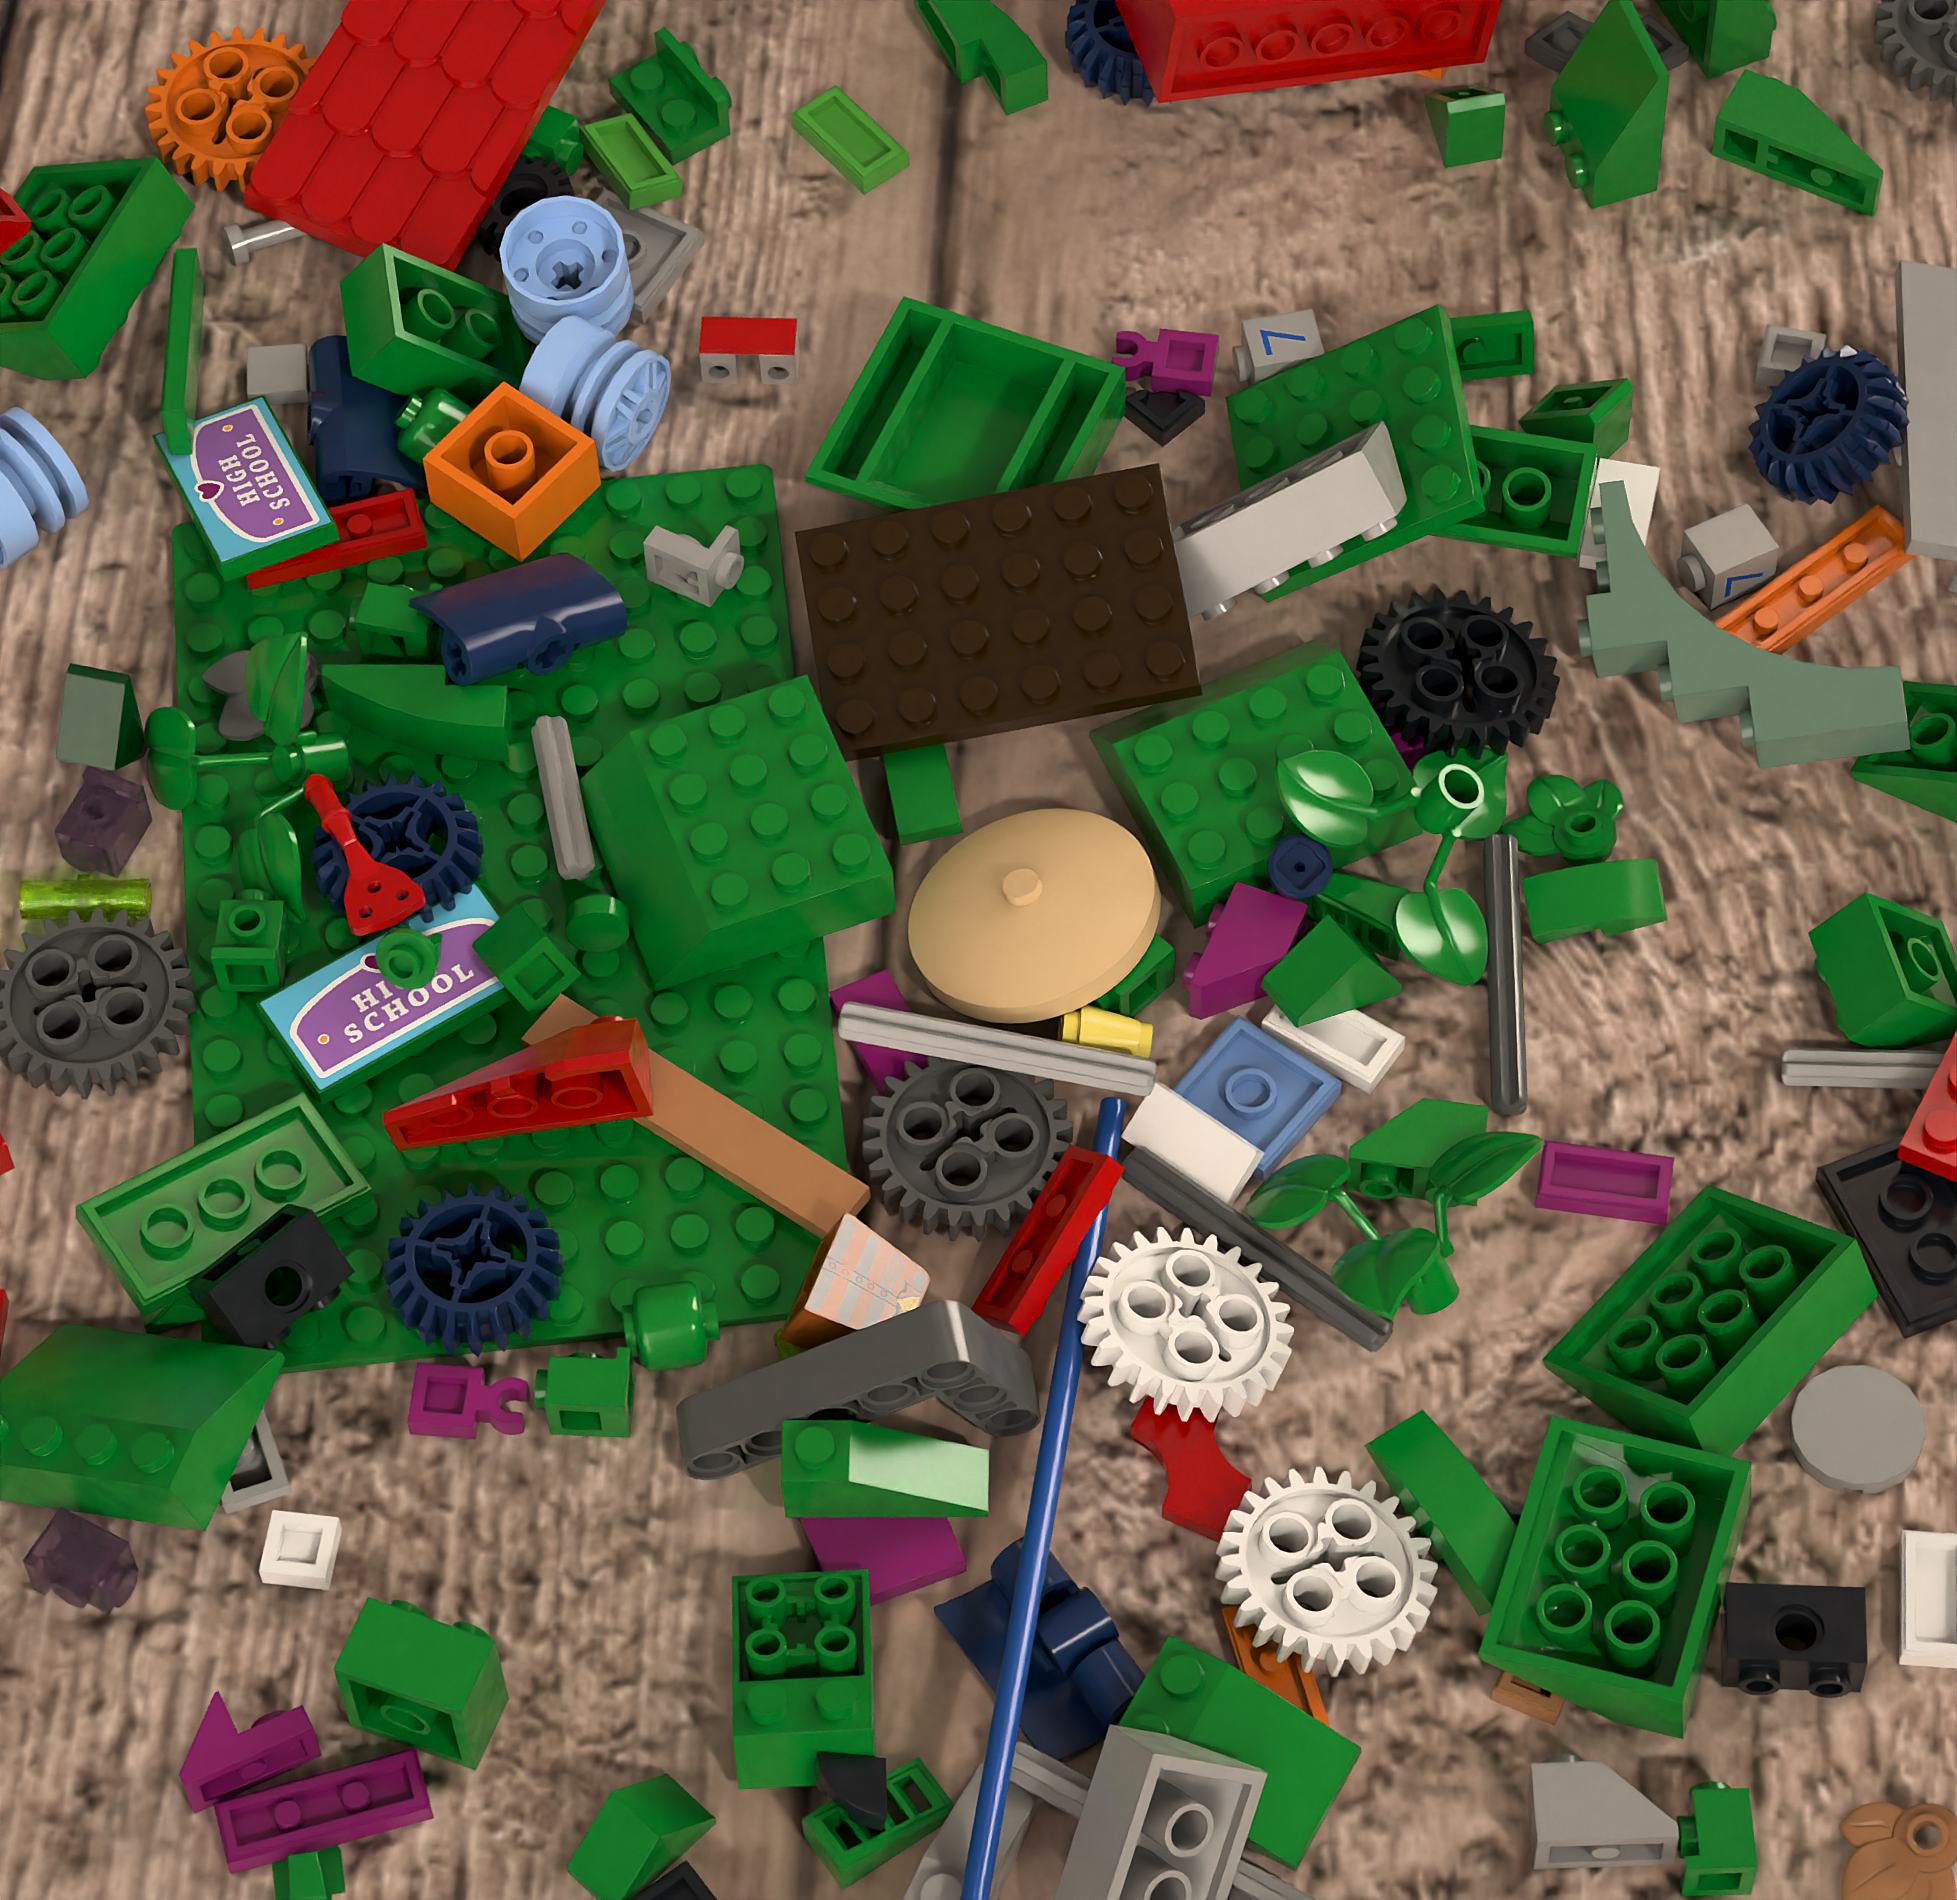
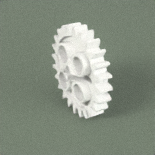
M1158 1227L1151 1244L1142 1234L1135 1232L1131 1237L1128 1247L1115 1242L1112 1244L1107 1258L1099 1257L1080 1295L1083 1303L1078 1312L1077 1320L1087 1324L1080 1339L1081 1343L1097 1346L1091 1360L1092 1365H1112L1114 1369L1107 1383L1110 1386H1116L1126 1381L1133 1386L1129 1398L1130 1402L1135 1403L1147 1394L1154 1398V1414L1160 1415L1168 1403L1177 1405L1178 1414L1182 1421L1187 1422L1193 1408L1199 1407L1208 1422H1214L1221 1406L1233 1417H1237L1245 1402L1256 1407L1260 1404L1266 1390H1274L1292 1352L1288 1344L1294 1333V1327L1284 1323L1290 1306L1281 1302H1272L1279 1288L1277 1282L1259 1283L1256 1280L1263 1267L1260 1262L1246 1267L1237 1263L1241 1254L1240 1247L1236 1246L1224 1255L1217 1251V1237L1213 1234L1206 1239L1202 1246L1194 1243V1238L1189 1228H1184L1179 1241H1172L1163 1227Z
M1316 1467L1310 1483H1304L1296 1470L1291 1469L1288 1471L1282 1487L1268 1477L1264 1479L1258 1495L1247 1491L1243 1496L1238 1511H1231L1224 1527L1225 1532H1223L1216 1549V1554L1221 1556L1215 1572V1578L1227 1582L1220 1598L1222 1604L1231 1605L1241 1604L1233 1624L1236 1627H1241L1254 1623L1258 1627L1252 1643L1255 1647L1264 1645L1271 1639L1278 1643L1276 1661L1279 1663L1286 1660L1292 1652L1301 1654L1302 1670L1305 1673L1310 1672L1316 1659L1325 1660L1331 1677H1337L1344 1660L1348 1659L1360 1675L1365 1673L1372 1656L1386 1666L1390 1663L1396 1648L1407 1651L1415 1637L1416 1631H1422L1430 1614L1428 1609H1430L1438 1589L1431 1585V1582L1438 1569V1564L1424 1560L1432 1544L1429 1538H1411L1417 1523L1415 1518L1407 1516L1397 1519L1394 1515L1400 1500L1397 1496L1390 1497L1379 1503L1373 1499L1376 1491V1482L1371 1480L1359 1492L1351 1488L1350 1472L1344 1470L1337 1484H1330L1322 1467ZM1337 1531L1348 1533L1354 1539L1343 1537ZM1274 1545L1285 1546L1293 1553L1281 1551ZM1361 1589L1370 1590L1378 1595L1379 1598L1369 1596L1361 1591ZM1298 1603L1308 1604L1316 1609V1611L1306 1610Z

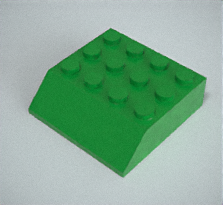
M903 296L805 474V482L897 513L1093 476L1126 412L1125 367Z
M1313 639L1201 685L1203 694L1201 696L1155 704L1089 731L1090 740L1194 929L1208 923L1212 910L1218 901L1227 903L1236 882L1276 895L1279 894L1272 887L1268 879V858L1274 847L1282 839L1295 834H1305L1290 818L1280 800L1274 775V768L1279 759L1291 758L1311 750H1330L1350 757L1361 766L1372 783L1374 795L1369 806L1373 807L1382 806L1406 795L1413 787L1419 788L1339 650ZM1409 806L1377 821L1367 819V837L1356 847L1334 848L1325 845L1332 857V871L1423 834V829L1418 825L1414 816L1415 807Z
M807 674L629 731L579 781L588 826L618 900L624 903L629 910V927L655 991L896 912L893 870Z

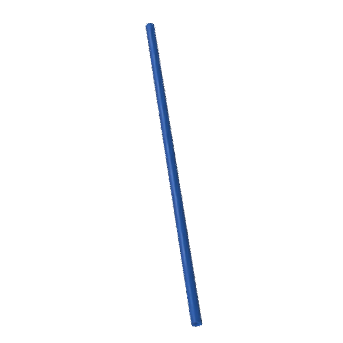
M1107 1097L1101 1100L1092 1151L1107 1154L1115 1161H1117L1126 1104L1122 1100L1114 1097ZM1109 1202L1099 1212L1079 1245V1251L1071 1266L960 1900H989L1085 1347V1344H1082L1080 1339L1087 1324L1077 1320L1078 1312L1083 1303L1080 1295L1088 1276L1091 1275L1095 1263L1101 1254Z

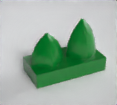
M1530 310L1493 312L1492 314L1450 318L1461 381L1534 374V327Z

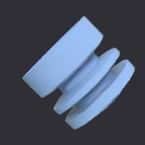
M568 195L541 199L521 210L507 226L499 250L513 318L524 336L538 345L551 327L562 318L572 315L579 316L617 336L629 321L634 304V295L622 230L610 212L589 199Z
M572 315L562 318L551 327L538 344L525 369L519 392L595 440L598 465L615 472L625 469L633 462L650 441L662 417L669 396L671 371L669 361L662 355L649 349L643 350L639 345L630 340L617 342L616 336L608 330L579 316Z
M17 406L9 407L0 413V569H7L37 547L39 535L36 526L48 533L57 532L63 528L65 518L75 519L87 510L89 504L86 488L63 448L40 422L30 413Z

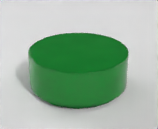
M594 894L581 897L572 902L566 910V938L573 946L587 952H607L617 949L629 937V910L624 903L611 896Z

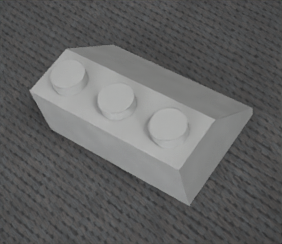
M1110 1724L1054 1900H1227L1268 1773L1255 1766L1166 1734Z

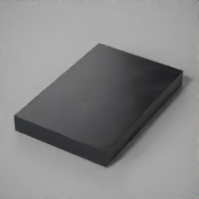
M1903 1135L1818 1167L1815 1180L1846 1235L1856 1238L1876 1289L1904 1339L1957 1319V1182L1897 1159Z

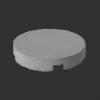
M1866 1365L1836 1366L1814 1376L1798 1393L1790 1418L1792 1451L1805 1472L1825 1487L1841 1492L1844 1491V1488L1850 1490H1862L1861 1494H1874L1900 1484L1917 1466L1926 1436L1923 1408L1911 1389L1889 1372Z

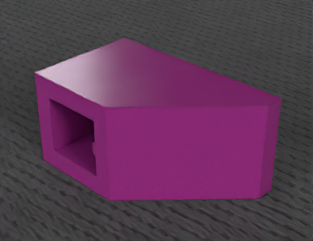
M1236 882L1227 903L1218 901L1212 910L1206 929V937L1210 938L1203 954L1194 952L1185 969L1182 987L1189 990V1016L1203 1020L1268 996L1261 988L1263 977L1307 935L1308 905Z

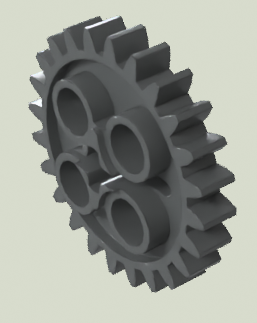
M1881 0V3L1877 5L1874 23L1876 26L1874 42L1875 44L1882 45L1881 62L1894 61L1892 70L1894 78L1910 74L1909 90L1911 92L1919 90L1926 85L1931 88L1930 101L1935 102L1943 93L1951 94L1953 107L1957 108V0Z
M101 907L94 909L90 922H81L79 915L73 909L69 910L68 926L59 928L55 922L47 918L44 920V928L47 935L39 939L26 931L21 935L26 947L24 953L9 949L5 950L4 956L9 970H0V1056L8 1057L12 1072L15 1075L27 1071L31 1085L34 1088L43 1085L50 1078L55 1096L61 1097L72 1083L77 1084L81 1098L88 1099L93 1084L102 1083L108 1096H114L116 1080L122 1077L133 1087L140 1086L137 1070L143 1066L157 1074L161 1073L162 1068L158 1054L162 1052L178 1056L180 1049L175 1035L191 1034L192 1028L188 1014L197 1012V1005L193 995V990L196 987L191 969L188 968L183 949H174L170 933L166 930L155 935L151 919L148 917L139 921L132 928L128 912L125 909H122L112 922L105 921ZM126 966L122 970L116 972H109L111 969L115 967ZM64 980L58 985L47 986L51 982ZM129 1018H138L130 1024L120 1025L122 1021ZM65 1033H74L66 1039H56Z
M927 1055V1067L921 1069L909 1060L905 1061L904 1077L906 1081L903 1082L897 1078L887 1076L884 1079V1093L886 1097L872 1096L870 1100L872 1117L864 1118L863 1121L864 1139L867 1140L863 1142V1162L870 1164L868 1166L870 1185H882L881 1203L884 1206L901 1201L900 1221L903 1223L921 1214L923 1216V1234L929 1235L939 1223L948 1224L950 1241H956L962 1226L971 1227L977 1242H980L984 1239L985 1225L994 1223L1000 1233L1004 1236L1010 1235V1217L1015 1215L1022 1222L1025 1220L1033 1206L1032 1202L1035 1203L1068 1146L1071 1145L1069 1143L1073 1142L1074 1126L1072 1121L1066 1120V1099H1053L1054 1081L1052 1079L1042 1080L1034 1084V1075L956 1060L942 1061L940 1057ZM969 1099H980L987 1103L981 1106H969L963 1102ZM918 1132H927L935 1137L928 1140H917L910 1136ZM1008 1144H1018L1026 1149L1020 1152H1009L1001 1147ZM962 1177L974 1181L967 1186H956L949 1183L952 1179Z

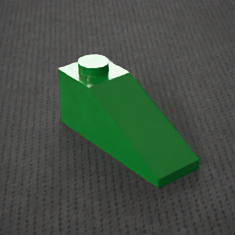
M1745 69L1716 116L1711 155L1873 217L1878 207L1883 170L1799 89L1784 84L1778 79L1766 77Z
M783 1420L781 1488L785 1517H989V1450L854 1420Z

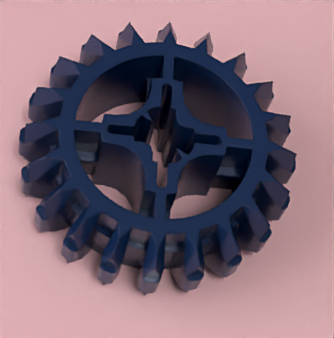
M1076 0V5L1070 7V13L1067 15V31H1065V47L1068 49L1073 72L1081 74L1085 88L1098 86L1103 99L1116 93L1120 95L1124 106L1132 98H1142L1147 107H1149L1155 95L1115 0Z
M1845 345L1837 352L1825 347L1817 360L1804 355L1801 367L1795 371L1784 368L1785 379L1778 386H1767L1770 398L1767 402L1755 406L1759 420L1748 427L1753 436V441L1748 449L1753 454V459L1756 461L1755 465L1760 469L1759 473L1782 495L1788 496L1791 500L1797 498L1808 505H1812L1818 499L1832 504L1840 491L1853 497L1857 483L1862 480L1873 483L1872 472L1879 465H1891L1887 454L1890 449L1904 444L1899 435V430L1905 428L1910 423L1905 414V408L1909 401L1905 397L1902 385L1897 381L1898 377L1887 365H1884L1875 355H1870L1866 350L1859 352Z
M389 773L385 782L386 785L377 788L365 779L362 786L363 794L359 796L343 791L340 802L351 813V826L360 844L374 861L403 871L424 891L426 898L424 906L397 924L398 927L401 925L409 926V918L417 913H420L424 923L432 922L434 916L431 905L437 902L443 909L452 911L456 907L453 893L458 891L459 893L469 894L472 890L471 882L480 881L482 873L481 859L482 854H484L482 837L478 835L477 819L472 814V811H466L465 802L460 798L459 793L447 796L446 788L442 786L439 780L424 789L423 781L416 773L407 784H398L397 779ZM322 826L315 828L314 835L315 849H313L311 861L314 872L318 874L316 876L318 889L324 895V898H329L330 906L337 916L346 914L343 898L350 870L345 852L330 833L325 832ZM432 834H435L446 843L442 856L432 852L431 845L428 844V839ZM375 889L371 893L378 892L380 889ZM406 896L401 897L399 900H404V899H406L407 897H406ZM366 914L362 918H367L371 914ZM386 928L376 932L378 934H381L386 930Z
M470 1182L465 1191L466 1196L454 1198L453 1194L444 1187L440 1195L441 1204L435 1207L420 1199L419 1206L417 1207L419 1220L401 1217L399 1225L401 1237L389 1239L387 1251L390 1260L385 1262L384 1276L390 1288L387 1291L390 1304L395 1308V1311H399L401 1323L408 1331L418 1328L420 1339L427 1347L442 1338L444 1349L451 1356L462 1343H469L471 1352L479 1357L483 1350V1343L495 1341V1345L505 1352L509 1344L507 1335L514 1332L529 1340L530 1333L532 1332L530 1319L547 1322L550 1314L548 1301L559 1300L561 1293L559 1278L563 1276L562 1273L565 1269L563 1256L558 1252L560 1249L558 1234L553 1228H548L547 1216L542 1212L541 1208L529 1210L528 1200L523 1197L522 1193L506 1201L504 1190L498 1184L493 1187L487 1196H479L478 1188ZM497 1238L515 1246L526 1257V1262L513 1260L511 1253L497 1249ZM423 1276L437 1279L438 1286L450 1289L452 1293L451 1301L441 1298L430 1291L422 1282Z

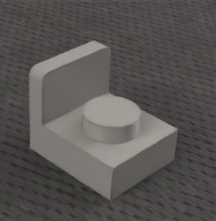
M728 525L723 528L709 549L702 546L689 535H677L659 526H655L643 542L647 580L707 607L713 605L724 588L731 589L736 584L743 570L744 557L740 554L739 531Z

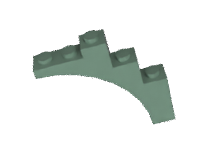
M1624 480L1599 483L1601 507L1590 508L1594 543L1595 545L1606 544L1607 561L1596 562L1600 594L1586 595L1588 619L1577 620L1581 656H1593L1598 678L1658 670L1662 702L1674 701L1678 723L1739 715L1743 747L1756 746L1760 769L1911 749L1900 665L1848 668L1801 662L1754 647L1714 625L1677 594L1652 562L1633 523Z

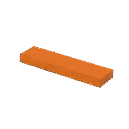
M1877 504L1713 624L1754 647L1781 655L1917 555L1905 553L1904 525L1880 504Z

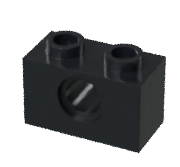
M286 1204L188 1282L186 1286L227 1344L271 1350L289 1336L291 1332L289 1325L306 1311H318L334 1301L342 1291L340 1284L355 1273V1271L312 1209ZM279 1267L283 1274V1286L279 1294L269 1300L265 1293V1281L268 1275Z
M1726 1582L1720 1612L1722 1687L1739 1688L1742 1692L1751 1695H1769L1777 1692L1779 1689L1809 1690L1812 1695L1822 1698H1837L1849 1692H1861L1868 1664L1865 1587ZM1783 1637H1796L1803 1640L1809 1648L1802 1651H1793L1782 1646L1778 1640Z

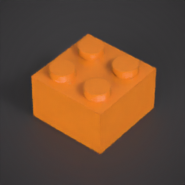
M504 381L422 458L430 502L520 562L526 559L601 486L595 440Z

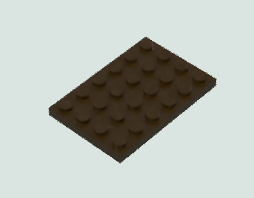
M1159 463L795 532L823 713L845 762L1203 695Z

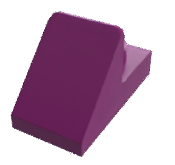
M217 1691L210 1701L179 1776L195 1814L213 1806V1803L229 1799L317 1759L322 1754L314 1728L303 1705L288 1712L277 1710L267 1713L257 1719L250 1729L238 1734L219 1691Z

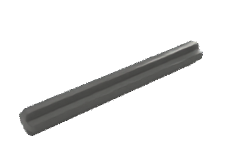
M1493 833L1484 839L1483 848L1485 924L1488 934L1487 984L1492 1109L1496 1114L1501 1116L1508 1114L1518 1116L1526 1111L1528 1100L1518 841L1511 834L1498 835Z
M1138 1146L1125 1158L1122 1167L1125 1168L1122 1173L1124 1180L1208 1238L1211 1234L1217 1237V1245L1228 1252L1236 1246L1240 1247L1241 1254L1238 1260L1247 1266L1260 1262L1263 1265L1259 1273L1262 1277L1270 1282H1277L1282 1291L1366 1350L1377 1352L1388 1341L1393 1332L1394 1323L1392 1320L1371 1313L1350 1302L1337 1290L1330 1275L1148 1148Z

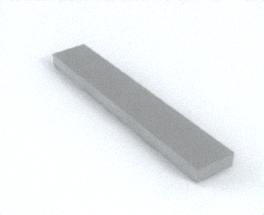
M1901 260L1895 271L1898 379L1902 385L1905 397L1909 401L1905 408V414L1910 422L1905 428L1900 430L1901 439L1904 443L1901 445L1905 553L1957 562V269Z

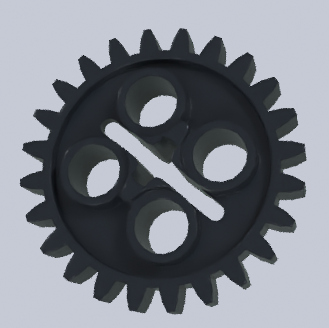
M1435 589L1432 602L1427 603L1418 593L1414 592L1411 593L1408 607L1394 600L1390 603L1388 614L1385 615L1377 612L1371 629L1366 628L1356 664V670L1361 672L1358 683L1363 691L1370 692L1368 700L1373 709L1385 708L1381 720L1384 727L1397 723L1404 726L1400 738L1402 741L1405 742L1418 734L1424 737L1423 749L1425 752L1429 753L1437 743L1446 745L1449 758L1456 757L1459 747H1467L1474 759L1480 760L1486 745L1499 756H1503L1509 741L1520 748L1524 747L1528 734L1539 735L1544 720L1549 719L1560 677L1553 674L1557 663L1556 657L1544 655L1548 644L1547 639H1529L1533 623L1527 621L1514 625L1510 622L1514 611L1511 607L1503 609L1498 614L1490 611V597L1485 596L1476 606L1469 604L1466 591L1460 590L1456 602L1448 601L1440 589Z

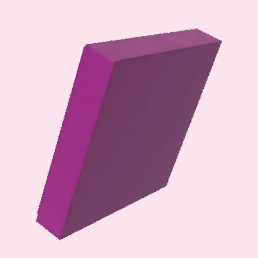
M798 1517L820 1572L869 1570L870 1607L966 1572V1560L947 1517Z

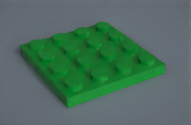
M1439 304L1226 397L1240 492L1383 420L1389 431L1407 497L1406 503L1398 515L1395 516L1398 523L1395 527L1369 541H1364L1362 535L1359 534L1341 543L1344 549L1343 552L1320 566L1311 568L1306 560L1288 569L1287 571L1290 575L1288 580L1265 593L1259 594L1267 602H1271L1486 511L1450 318Z

